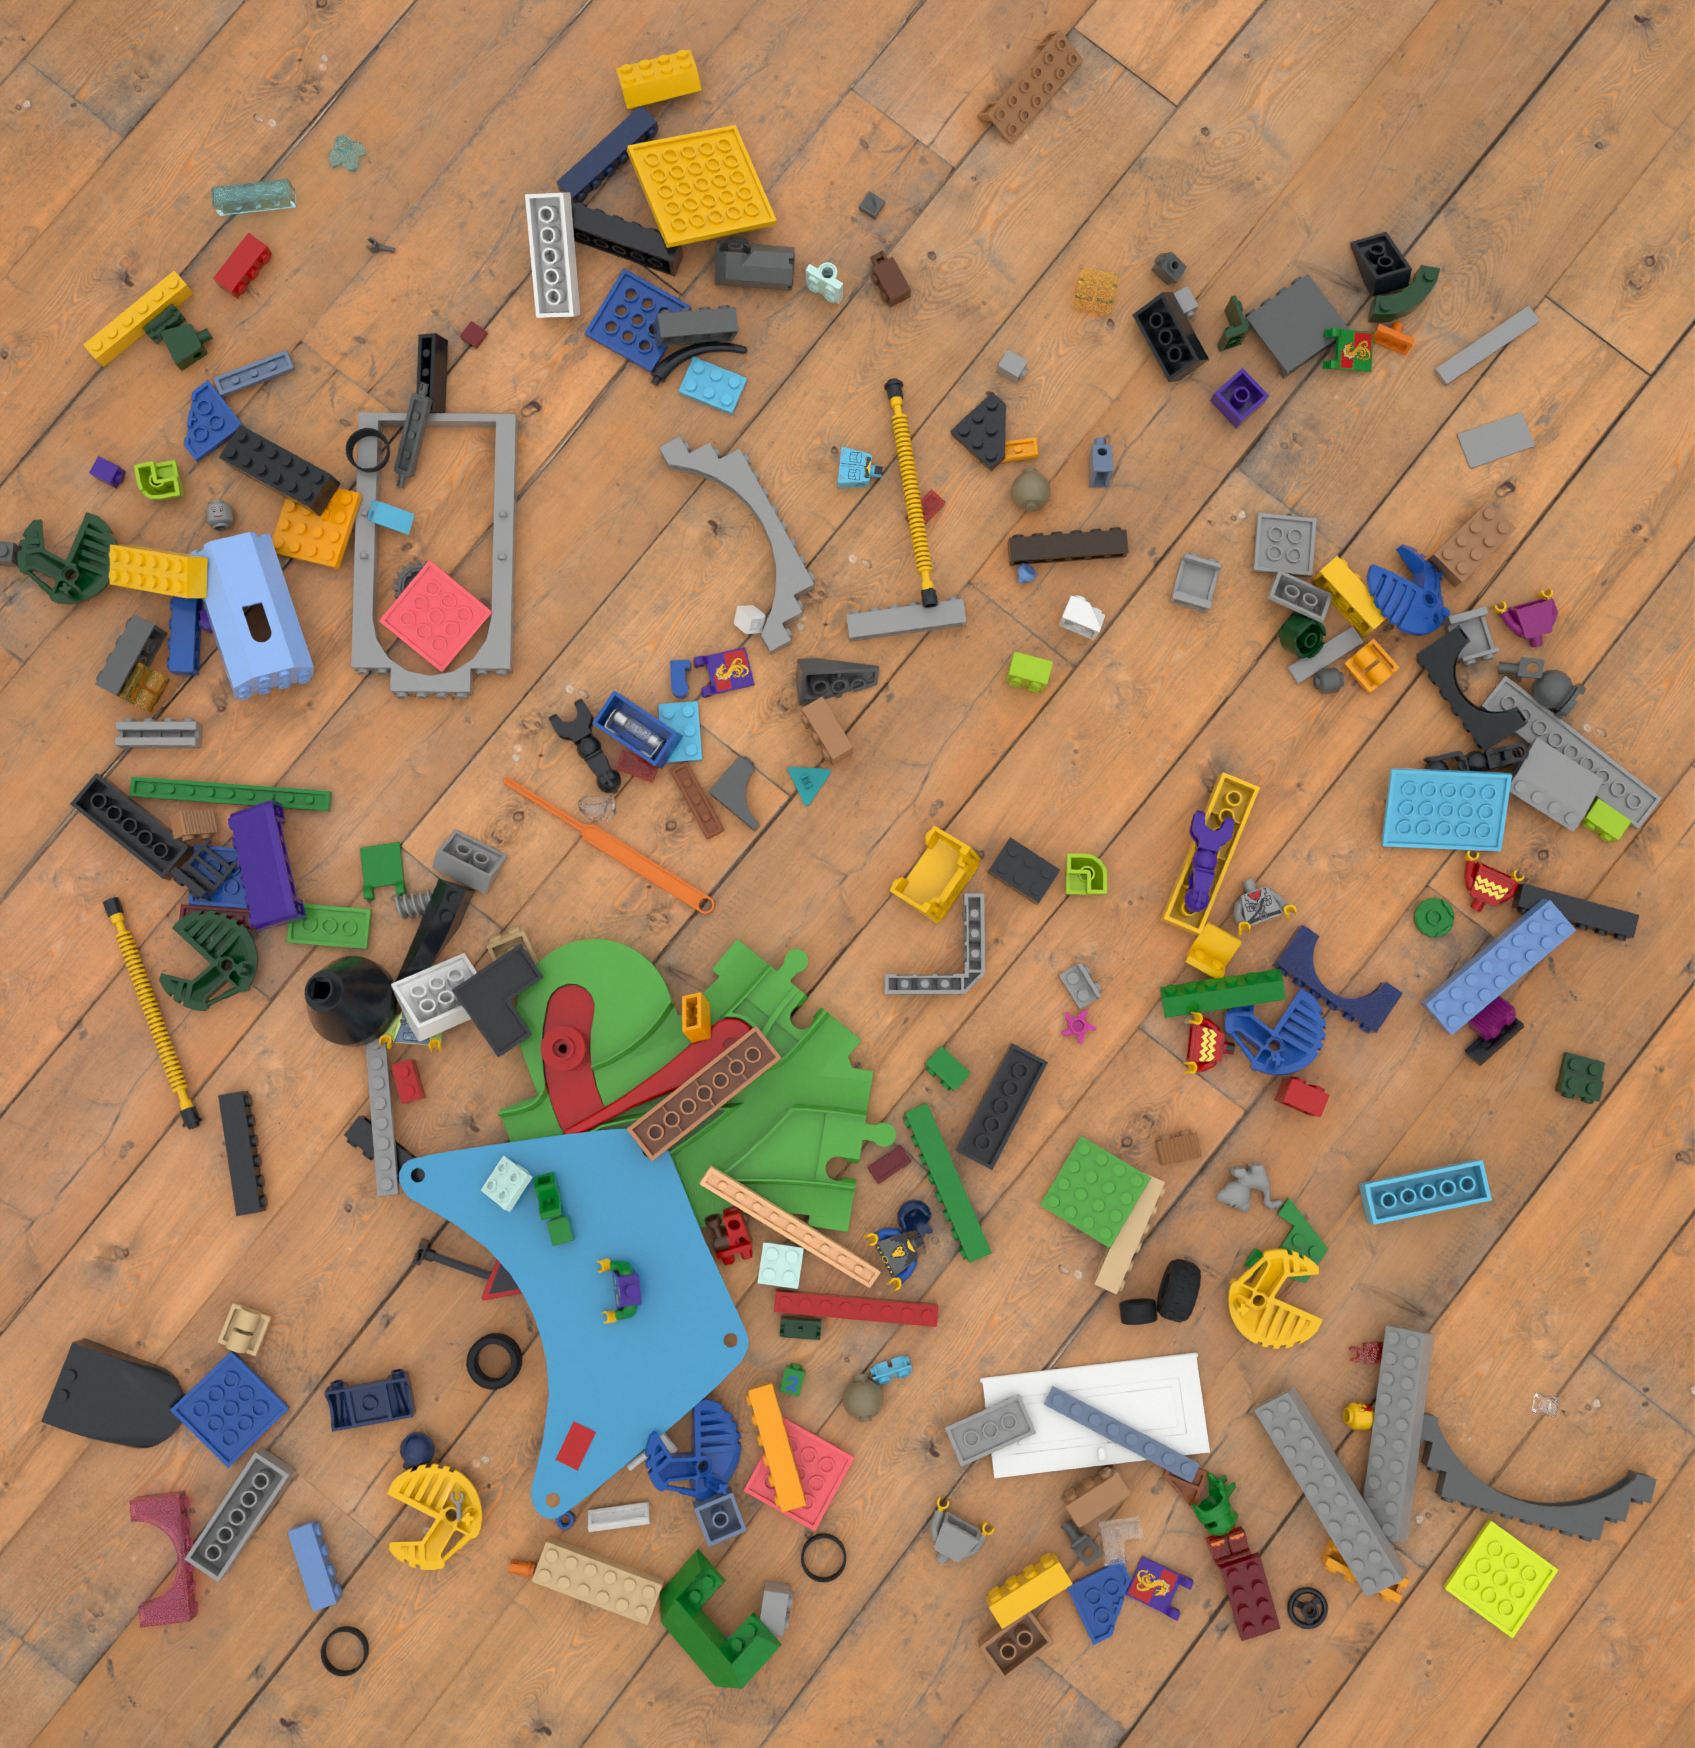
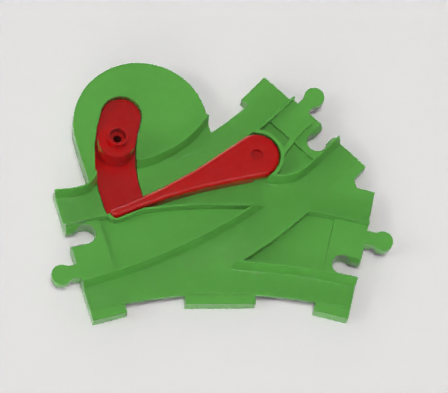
M586 939L563 945L537 963L536 966L543 975V978L519 994L516 1010L532 1032V1035L519 1043L538 1095L497 1112L503 1120L510 1142L600 1130L627 1129L757 1026L782 1059L668 1149L699 1228L707 1227L704 1220L711 1214H719L722 1221L719 1226H724L725 1224L722 1219L723 1209L735 1206L700 1185V1180L710 1165L788 1213L809 1215V1226L848 1232L856 1179L846 1177L833 1179L826 1172V1164L833 1157H842L848 1162L859 1163L863 1140L874 1141L881 1147H887L895 1141L896 1131L891 1124L881 1122L877 1125L865 1123L873 1071L852 1068L848 1058L861 1039L823 1008H820L814 1015V1021L809 1028L797 1029L792 1025L790 1020L792 1011L802 1006L808 999L805 993L791 983L795 975L803 972L808 966V957L804 951L800 949L790 950L785 956L784 964L776 971L737 939L712 969L720 977L703 993L710 1003L711 1039L693 1043L682 1032V1013L678 1014L663 976L645 956L636 950L610 940Z

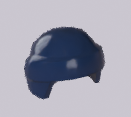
M912 1199L900 1206L897 1212V1222L904 1232L918 1230V1234L920 1233L922 1237L925 1236V1233L930 1234L933 1232L927 1225L932 1214L926 1203L921 1200Z
M413 1432L407 1435L400 1445V1454L404 1460L403 1468L407 1470L413 1467L411 1472L417 1470L419 1465L430 1462L435 1453L433 1440L422 1432Z

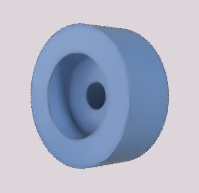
M1022 563L1017 569L1019 575L1017 581L1021 584L1025 581L1032 582L1037 577V572L1026 563Z

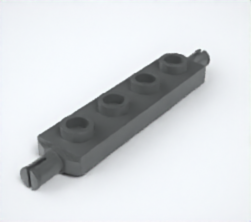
M421 382L419 393L411 395L394 466V471L399 474L396 486L404 488L406 477H413L415 475L433 401L426 396L429 384Z

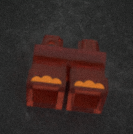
M1241 1526L1233 1528L1229 1533L1221 1536L1213 1535L1204 1538L1211 1558L1219 1570L1220 1564L1252 1554L1247 1543L1245 1530Z

